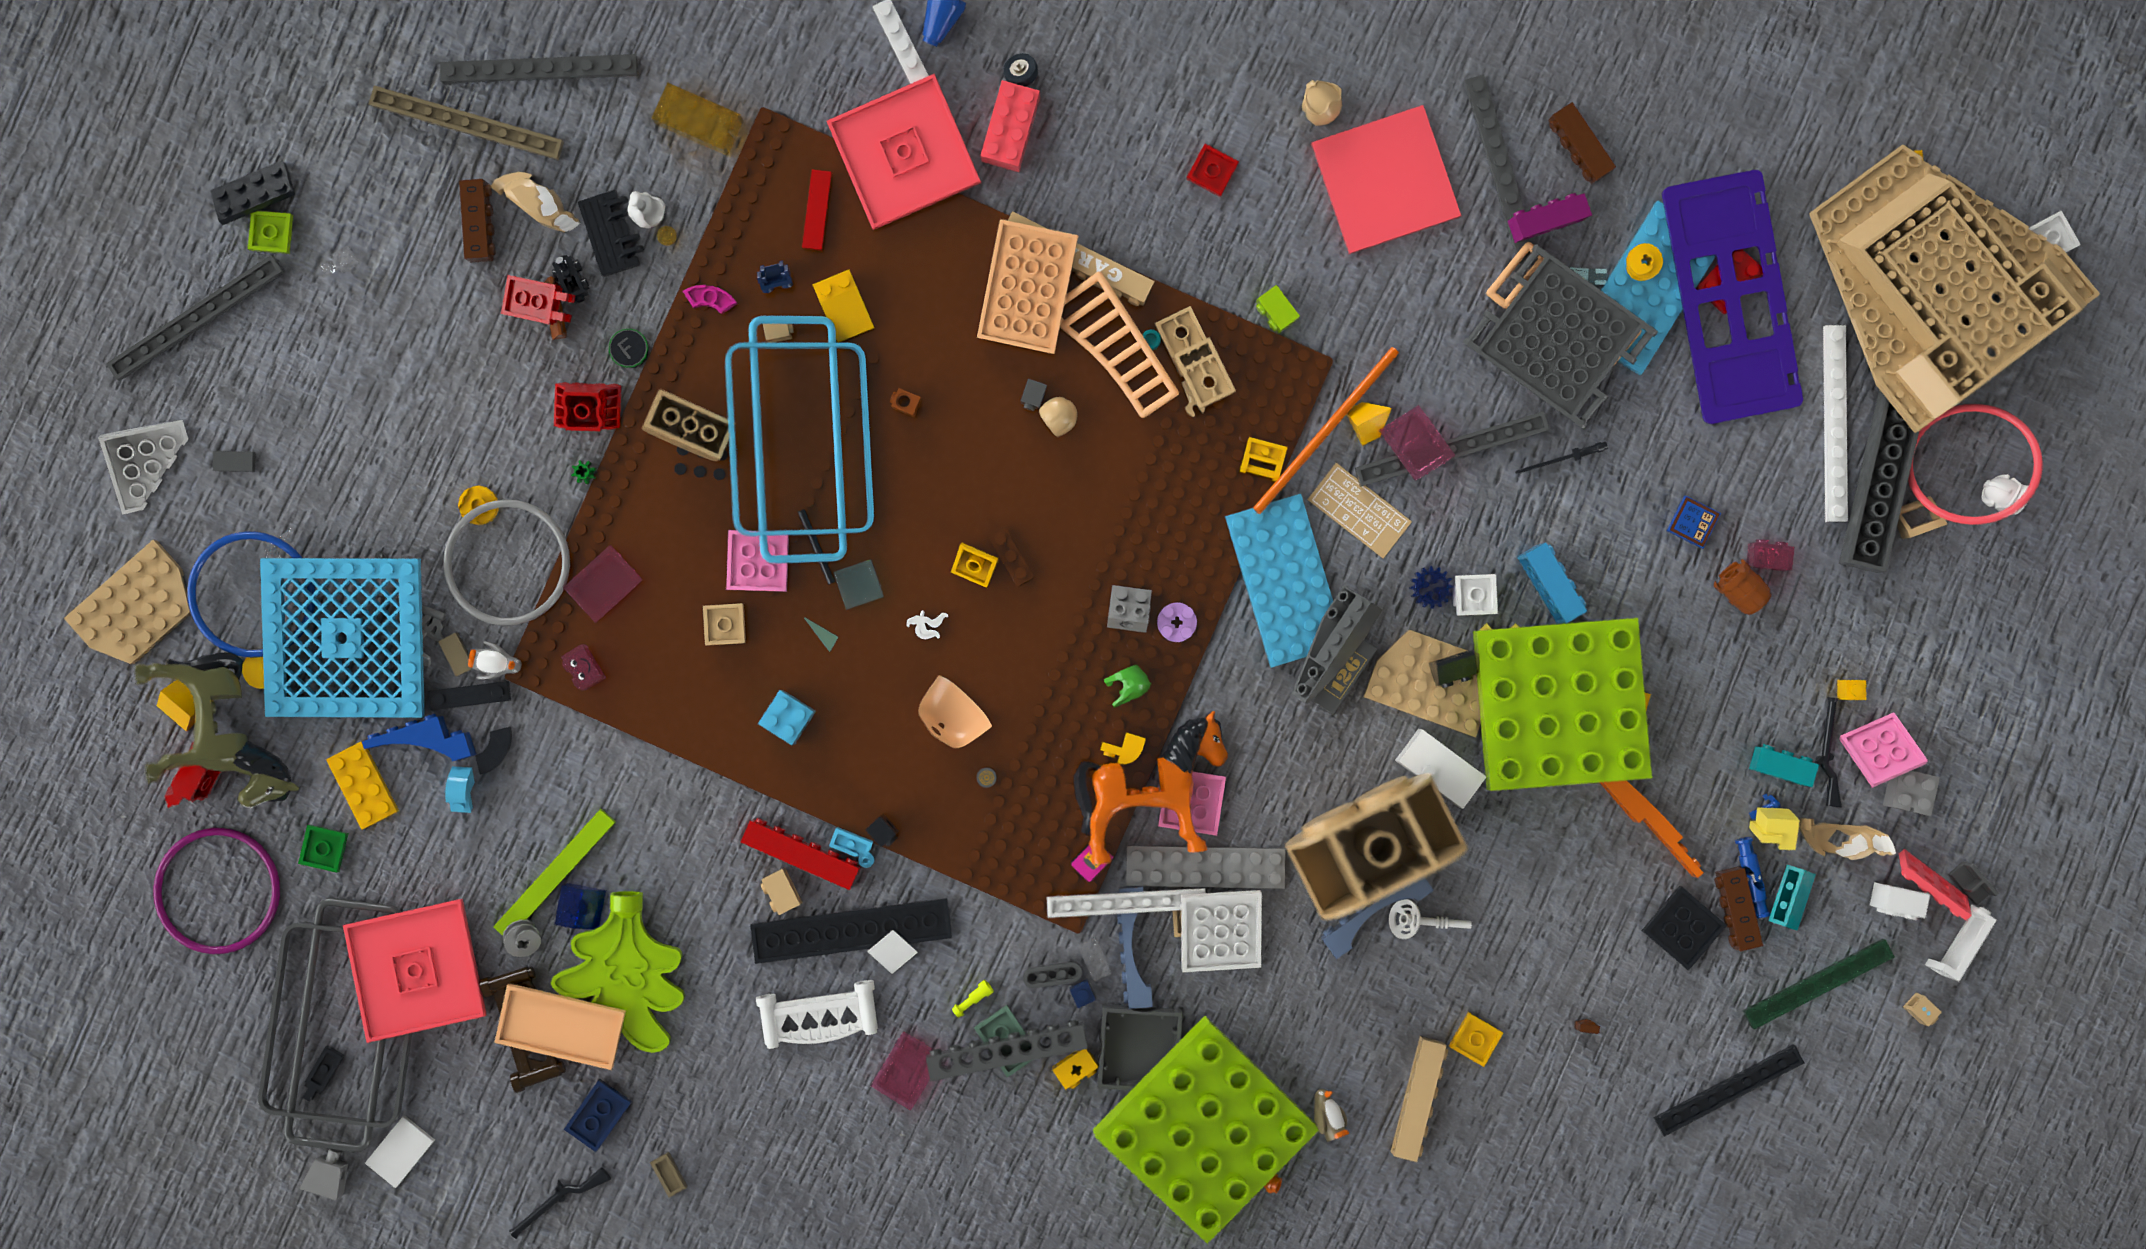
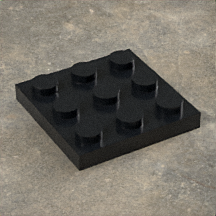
M1679 886L1641 931L1689 971L1727 925L1687 890Z

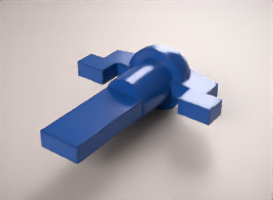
M1762 795L1765 801L1769 799L1771 803L1760 808L1781 807L1780 802L1772 795ZM1757 809L1749 812L1751 819H1755Z

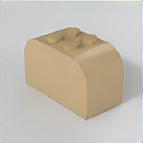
M661 389L657 392L642 427V430L657 438L712 461L720 460L729 440L728 419Z

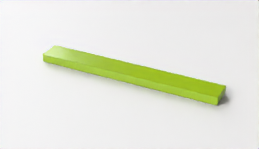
M600 809L493 927L503 936L505 929L511 923L518 920H528L616 821L603 809Z

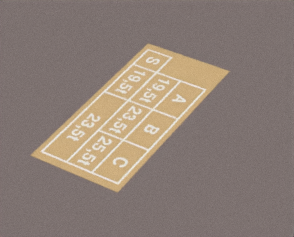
M1335 463L1307 499L1382 558L1387 555L1412 522L1366 485L1360 487L1358 479L1337 463Z

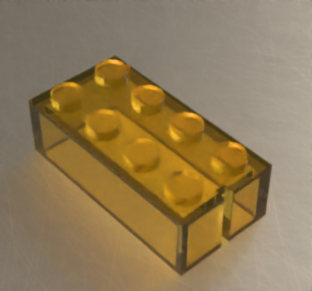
M668 82L652 116V120L656 125L728 156L735 141L732 135L737 136L743 123L740 114Z

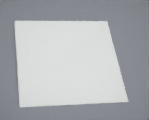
M894 930L867 951L892 974L918 953Z

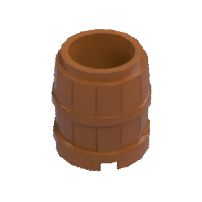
M1741 559L1739 564L1735 561L1719 574L1721 578L1719 582H1714V588L1721 594L1723 593L1730 604L1747 615H1752L1762 609L1771 598V590L1763 581V578L1750 569V565L1743 559Z

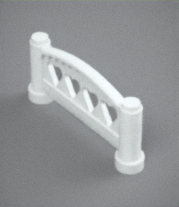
M864 980L854 983V992L776 1002L775 994H765L756 997V1004L760 1007L765 1045H767L768 1049L779 1047V1042L797 1044L824 1043L847 1037L860 1030L865 1031L866 1035L877 1033L878 1024L873 997L874 981ZM847 1006L856 1015L857 1022L852 1023L849 1021L847 1024L841 1022V1017ZM827 1009L838 1020L837 1025L833 1026L830 1024L824 1027L821 1024ZM807 1012L817 1021V1028L810 1027L807 1030L802 1028V1022ZM787 1015L798 1025L797 1031L790 1030L789 1032H784L782 1030Z

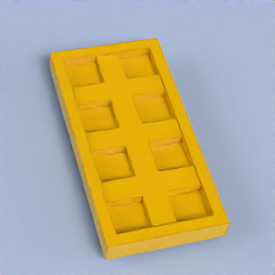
M362 741L326 759L361 830L399 812L369 750L363 748Z

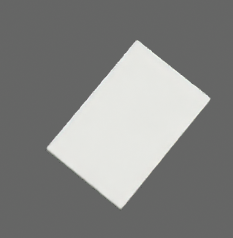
M404 1115L365 1164L394 1188H397L435 1139Z

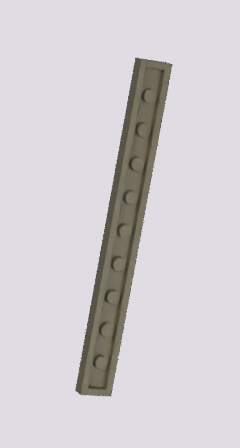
M378 86L373 87L368 103L375 108L558 161L564 141L558 138Z

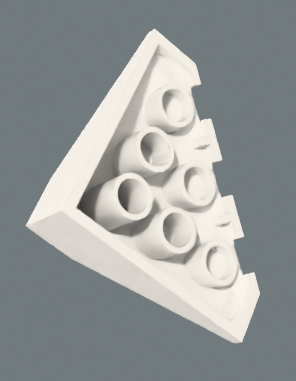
M183 420L122 430L99 436L100 445L122 515L144 510L147 505L146 500L152 492L156 491L163 480L161 477L167 468L170 469L177 458L176 453L181 445H185L188 440Z

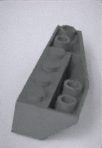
M1343 585L1322 617L1292 694L1308 704L1351 658L1383 610Z

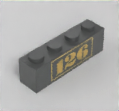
M1363 640L1342 669L1311 701L1333 715L1377 648Z

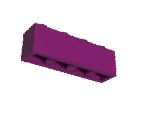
M1572 193L1565 196V200L1562 201L1557 198L1549 201L1546 206H1542V204L1530 208L1531 211L1525 212L1524 209L1513 213L1514 217L1507 222L1515 243L1582 222L1591 217L1592 213L1585 193L1580 195Z

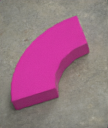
M697 285L683 291L694 309L700 306H710L717 309L722 315L738 304L729 293L714 286Z

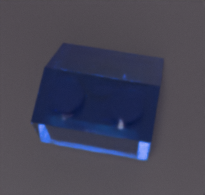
M570 883L562 885L554 925L573 929H596L600 927L606 890Z

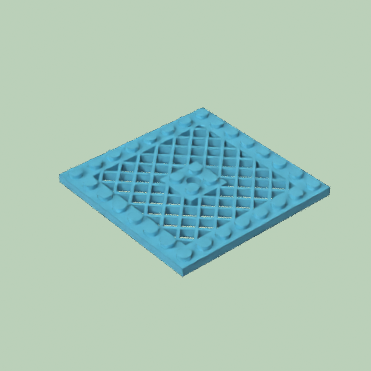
M260 558L265 717H425L420 558ZM296 578L308 579L303 584H301ZM317 579L327 580L323 584H321ZM336 579H346V581L341 585ZM356 579L366 580L362 584H360ZM375 579L386 580L380 585ZM291 582L298 588L293 594L286 588ZM311 582L318 588L313 594L306 589ZM331 582L338 588L333 594L326 589ZM350 582L357 588L352 595L345 589ZM370 582L377 588L372 595L365 589ZM390 582L397 588L392 594L384 589ZM301 592L308 597L304 604L296 598ZM321 592L328 598L323 604L316 599ZM341 592L348 598L343 604L336 599ZM360 592L368 598L363 604L355 599ZM380 592L387 598L382 605L375 599ZM284 594L289 598L285 603ZM398 594H399V602L395 599V597H396ZM292 602L299 608L294 614L287 609ZM311 602L318 607L314 614L306 608ZM331 602L338 608L333 614L326 608ZM351 602L358 608L353 614L346 609ZM370 602L378 608L373 614L365 608ZM390 602L397 608L392 615L385 609ZM302 612L309 618L304 624L297 618ZM323 612L328 618H321L320 622L316 617ZM342 612V613H344L348 618H336V617ZM361 612L368 618L364 623L363 618H356ZM380 612L388 618L383 624L375 618ZM399 613H400V623L395 619V617H396ZM285 614L289 617V619L286 622ZM292 622L299 627L294 634L287 628ZM312 622L319 627L314 634L307 628ZM371 622L378 628L373 634L366 629ZM390 622L398 628L393 634L385 628ZM302 632L309 637L305 643L297 638ZM341 632L347 636L345 643L339 641L338 636ZM381 632L388 638L383 644L376 638ZM285 633L290 637L287 642ZM399 633L400 642L395 638ZM320 634L322 642L317 638ZM364 634L368 637V640L365 643ZM293 641L300 647L295 654L288 648ZM312 642L319 647L315 653L308 648ZM371 642L379 648L374 654L366 648ZM391 642L398 647L393 654L386 648ZM303 651L310 657L305 664L298 658ZM381 652L389 658L384 664L376 658ZM321 653L322 658H329L325 664L318 658ZM365 653L369 659L363 664L358 658H364ZM400 653L401 662L396 658ZM286 654L290 657V659L287 662ZM338 658L349 659L343 664ZM313 661L320 667L316 673L308 667ZM333 661L340 667L335 674L328 668ZM352 661L359 667L355 673L347 668ZM372 661L379 667L374 674L367 668ZM293 662L301 667L296 673L289 668ZM391 662L399 668L394 674L386 668ZM303 671L311 677L306 683L299 678ZM323 671L330 677L326 683L318 677ZM343 671L350 677L345 684L338 678ZM362 671L369 677L365 683L358 678ZM382 671L389 677L384 684L377 678ZM400 673H401V681L397 678V676H398ZM294 681L301 687L296 693L289 687ZM313 681L321 687L316 693L309 688ZM333 681L340 687L336 693L328 687ZM353 681L360 687L355 694L348 688ZM372 681L380 687L375 693L367 687ZM392 681L399 687L394 694L387 688ZM304 691H306L310 696H300V695H301ZM323 691H325L329 696H319V695H320ZM345 691L350 697L338 696ZM364 691L369 697L358 696ZM384 691L389 697L377 696Z

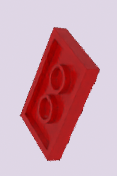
M1743 249L1732 252L1737 281L1756 279L1763 274L1762 266ZM1718 264L1698 284L1697 290L1720 286L1721 279ZM1724 300L1710 302L1721 313H1727Z

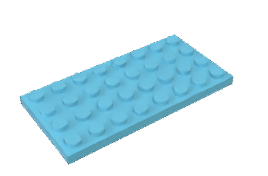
M1660 201L1655 202L1601 289L1602 292L1658 331L1655 337L1652 336L1637 356V361L1634 365L1623 357L1618 361L1638 375H1642L1683 309L1664 204ZM1639 244H1652L1662 253L1663 265L1660 272L1647 281L1632 279L1626 270L1628 253ZM1715 255L1690 260L1695 289L1714 260ZM1641 329V334L1626 352L1630 354L1646 331L1644 329Z
M1297 494L1271 502L1261 514H1258L1251 508L1225 516L1270 668L1307 657L1322 617L1333 602L1302 495Z

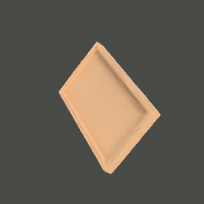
M509 983L506 988L494 1043L612 1070L626 1011Z

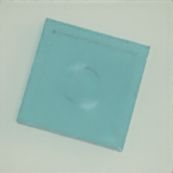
M871 559L833 572L846 610L884 597Z

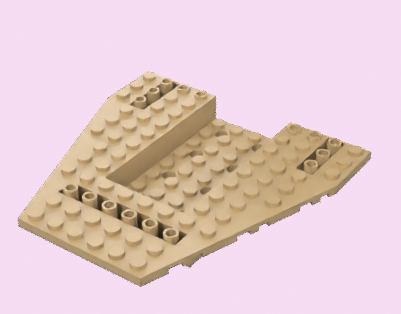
M1902 144L1815 208L1809 215L1876 386L1914 433H1916L1961 402L2083 310L2100 293L2060 246L2051 244L2041 234L2037 235L2028 229L2029 226L2003 209H1997L1993 206L1994 203L1988 199L1980 198L1975 194L1974 190L1951 175H1945L1940 171V168L1935 165L1931 166L1922 160L1923 157ZM1940 232L1947 233L1948 240H1943ZM1910 254L1917 256L1918 263H1913L1910 260ZM1966 263H1971L1974 266L1973 272L1966 268ZM1936 285H1939L1943 288V294H1938L1936 292ZM1992 294L1999 296V303L1993 301ZM1961 317L1968 318L1969 326L1961 322ZM2018 325L2025 327V334H2021L2018 331ZM1988 348H1991L1995 351V357H1990L1988 355Z

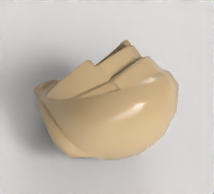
M1311 80L1306 84L1302 110L1306 113L1308 120L1315 126L1327 125L1333 122L1341 112L1342 89L1333 83Z

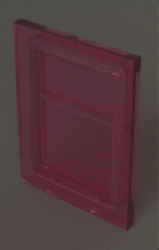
M1419 405L1379 430L1415 481L1455 456Z
M609 545L563 588L596 623L643 579L621 557V554Z
M903 1031L870 1086L911 1111L930 1080L926 1055L930 1054L929 1051L934 1049Z

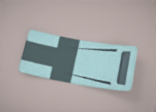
M1570 267V269L1591 284L1605 285L1606 269Z

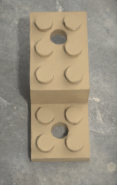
M1191 306L1155 323L1180 377H1184L1199 410L1236 392L1210 337L1206 338ZM1178 328H1184L1187 331V335L1184 338L1177 337L1176 330ZM1206 377H1211L1215 384L1213 387L1207 388L1203 380Z

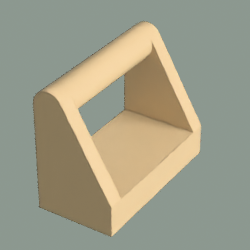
M1928 496L1927 498L1936 505L1932 497ZM1917 500L1901 507L1897 527L1901 538L1906 539L1947 525L1946 519L1929 511L1932 518L1931 521L1910 528L1902 514L1924 507Z

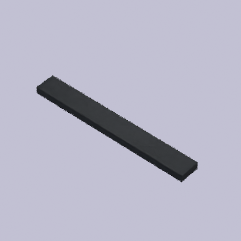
M1791 1045L1653 1118L1665 1137L1804 1064V1061L1796 1046Z

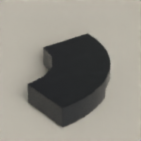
M511 727L490 731L488 746L482 753L475 755L480 775L492 771L502 763L511 746Z

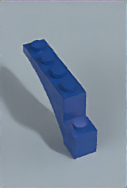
M436 714L425 716V721L419 723L417 720L405 723L406 727L401 729L398 726L386 730L387 733L383 735L379 733L367 736L368 740L362 741L364 749L388 744L417 745L440 752L450 757L452 762L477 755L470 732L463 733L462 730H459L449 735L444 716L436 717Z

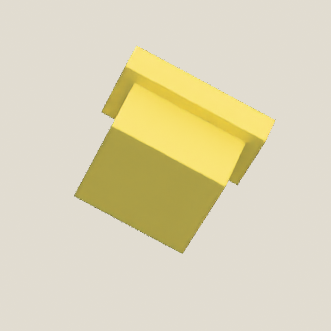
M1757 807L1756 821H1750L1749 829L1762 843H1779V850H1796L1800 820L1790 809Z

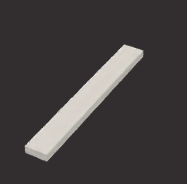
M1206 889L1047 897L1048 918L1176 911L1181 910V895L1206 893Z

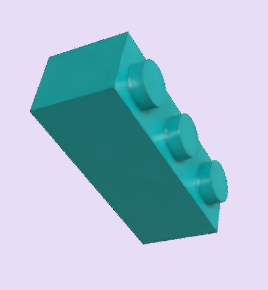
M1763 744V747H1755L1749 766L1750 770L1802 786L1813 787L1819 764L1812 763V758L1801 756L1799 759L1793 757L1794 753L1782 750L1779 753L1774 751L1775 747Z
M1787 865L1768 921L1798 931L1816 874Z

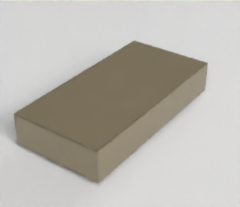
M458 632L438 641L456 677L472 670V668L468 667L469 654Z
M669 1152L650 1162L669 1198L688 1187Z

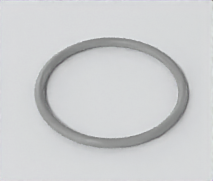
M496 500L471 510L454 527L445 547L444 574L453 597L469 614L494 625H519L541 616L559 599L569 576V548L560 527L540 508L519 500ZM503 507L526 510L542 519L555 534L562 555V569L559 582L548 600L528 614L511 618L491 616L474 608L460 593L452 572L453 549L461 531L478 515Z

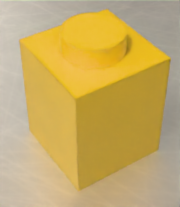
M1837 680L1838 700H1866V680Z

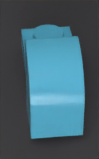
M452 766L446 782L445 799L450 804L451 812L471 813L473 805L470 792L475 783L472 767Z

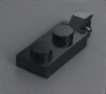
M330 1046L324 1048L305 1080V1086L308 1089L302 1097L303 1099L310 1102L317 1093L322 1094L343 1060L344 1054Z

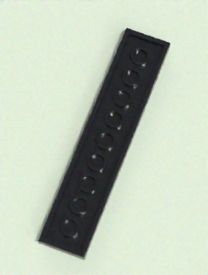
M947 898L750 924L755 964L871 949L892 930L908 944L952 938Z

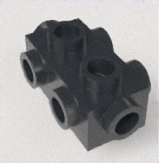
M568 255L556 258L555 262L552 263L554 267L552 273L556 281L560 282L561 288H563L562 292L575 295V304L583 302L585 296L589 295L587 290L590 289L586 278L582 279L580 271H583L580 262ZM578 286L579 290L573 292L574 287Z

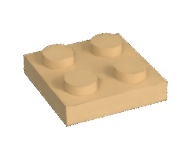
M743 603L703 606L706 646L746 643Z

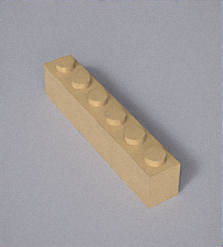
M1422 1036L1419 1038L1391 1148V1153L1395 1157L1417 1162L1418 1157L1422 1156L1423 1137L1426 1138L1427 1121L1433 1114L1432 1101L1436 1099L1438 1094L1437 1081L1442 1078L1443 1068L1441 1066L1448 1054L1446 1045L1441 1041Z

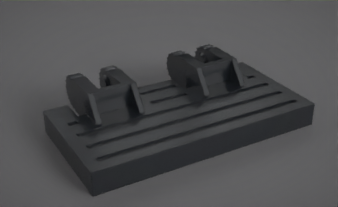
M616 190L578 201L602 277L640 266L637 256L631 258L628 256L644 251L643 245L625 248L626 244L638 241L641 238L637 233L630 234L625 219L616 220L628 216V208L615 212L613 208L629 202L626 196L618 198Z

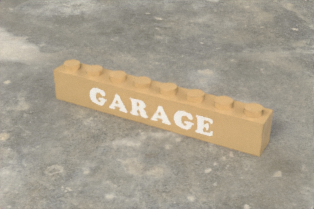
M1013 211L1008 219L1011 222L1045 228ZM1077 243L1072 271L1075 272L1076 277L1085 280L1097 272H1102L1117 297L1121 298V296L1128 298L1129 303L1135 306H1139V304L1144 306L1153 288V280ZM1099 282L1094 284V286L1103 289Z

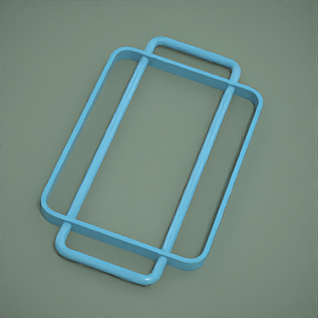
M756 317L749 324V343L735 344L729 349L725 358L734 526L744 536H759L761 556L769 563L838 561L844 557L847 551L846 534L864 532L871 527L874 520L866 358L864 351L854 343H836L835 325L827 317ZM760 324H824L828 329V343H757V327ZM737 349H750L759 531L755 532L743 529L739 521L731 355ZM758 349H829L838 529L767 531ZM837 349H851L855 351L859 357L868 518L864 527L846 529ZM839 534V550L836 553L771 555L768 552L767 536Z

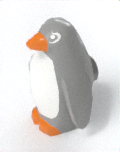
M483 642L491 649H472L470 651L468 667L486 674L477 676L478 679L492 680L507 673H518L521 669V661L519 659L511 657L499 645L492 642Z

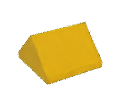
M961 542L951 573L987 588L999 559Z
M178 680L162 689L159 694L157 707L185 731H189L195 724V707L191 692L185 684Z

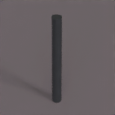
M805 509L798 511L804 529L813 530ZM807 535L815 554H824L816 535ZM819 562L828 585L835 583L836 581L828 563Z

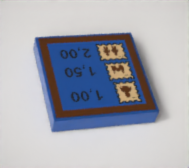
M1684 496L1666 531L1703 549L1721 513L1688 496Z

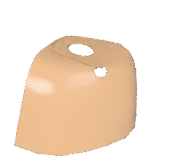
M940 675L927 691L919 706V715L929 731L937 739L952 748H960L969 744L992 727L989 719L976 703L958 686ZM939 723L944 724V729L939 726ZM932 727L938 729L941 733V736L936 734L933 731Z

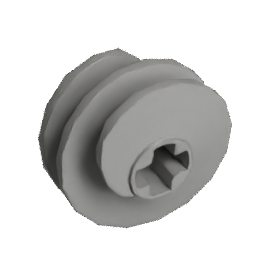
M518 920L511 923L505 929L502 937L507 952L516 957H525L533 954L539 949L541 944L539 931L534 923L529 920Z

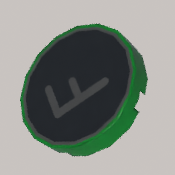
M622 329L611 338L609 354L612 360L619 366L636 368L647 359L649 344L645 336L639 331Z

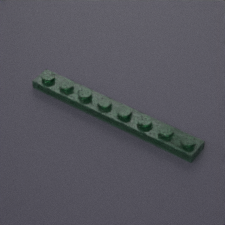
M1881 939L1744 1009L1743 1013L1751 1028L1755 1030L1895 958L1886 939Z

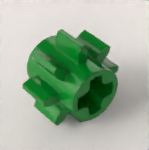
M579 460V465L572 466L574 473L571 476L578 478L577 483L580 484L584 480L586 484H589L591 478L596 479L593 475L597 468H591L590 461H587L584 465L583 461ZM583 468L587 470L585 476L581 475Z

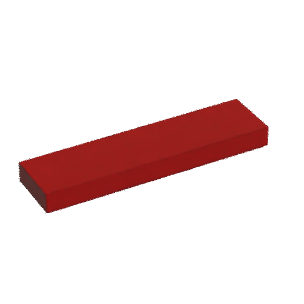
M813 169L811 171L802 243L803 249L823 250L832 172Z

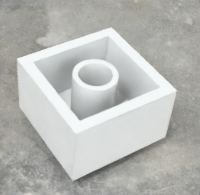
M1874 882L1870 906L1877 907L1876 911L1884 914L1917 920V917H1926L1930 895Z

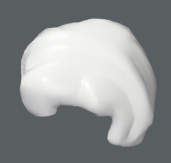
M632 192L628 204L629 217L639 227L651 228L657 226L663 220L665 203L662 199L653 197L647 192Z

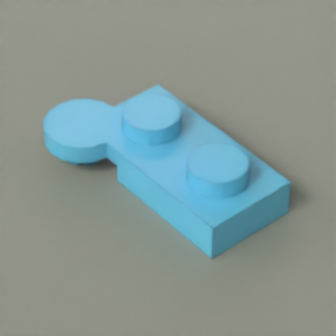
M836 827L829 847L854 857H859V864L864 868L871 867L875 860L873 854L870 853L874 841Z

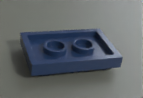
M599 1079L564 1130L597 1152L632 1101Z

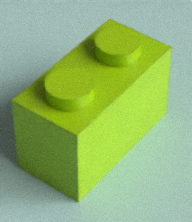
M1277 285L1260 296L1256 301V308L1261 315L1265 314L1269 320L1268 325L1273 331L1277 330L1278 333H1281L1300 317Z

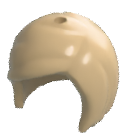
M1063 397L1052 398L1039 409L1041 418L1057 437L1069 432L1076 424L1077 409L1070 400Z

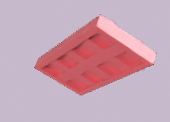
M1906 849L1899 853L1901 874L1907 880H1913L1917 883V886L1923 892L1930 893L1939 904L1946 905L1956 917L1960 916L1964 920H1968L1972 916L1967 895Z

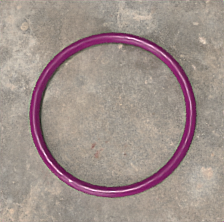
M228 828L198 830L176 842L161 860L153 885L154 905L164 928L175 940L185 947L207 954L235 952L256 941L273 921L280 899L278 871L268 852L252 837ZM214 835L236 838L253 848L264 861L272 886L270 906L259 927L245 939L226 946L202 945L185 937L171 923L162 900L163 878L172 858L190 842Z

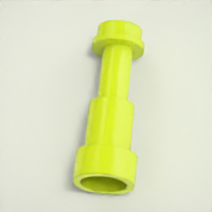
M985 979L978 984L979 987L971 992L964 1002L959 1006L957 1004L954 1005L952 1011L958 1018L964 1016V1011L971 1005L977 1004L985 996L989 997L994 993L993 988Z

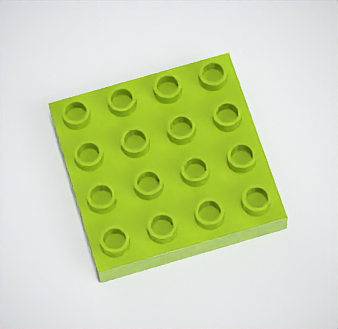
M1638 618L1473 631L1487 790L1496 791L1652 778Z
M1206 1016L1093 1128L1095 1138L1207 1244L1319 1131L1315 1122Z

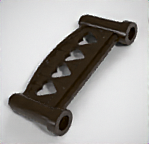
M527 966L493 978L485 977L480 979V988L485 998L494 996L499 1014L501 1015L506 988L509 983L537 990L532 983V979L536 977L534 968ZM510 1046L518 1071L510 1074V1082L515 1093L524 1091L525 1087L561 1076L562 1073L566 1072L563 1061H557L556 1057L546 1055L547 1059L545 1061L528 1058L532 1051Z

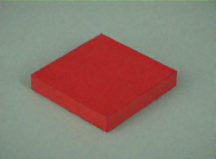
M1204 144L1186 180L1221 197L1239 161Z

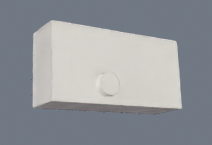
M1423 729L1416 731L1395 760L1415 776L1431 773L1440 794L1462 809L1486 778L1485 775Z

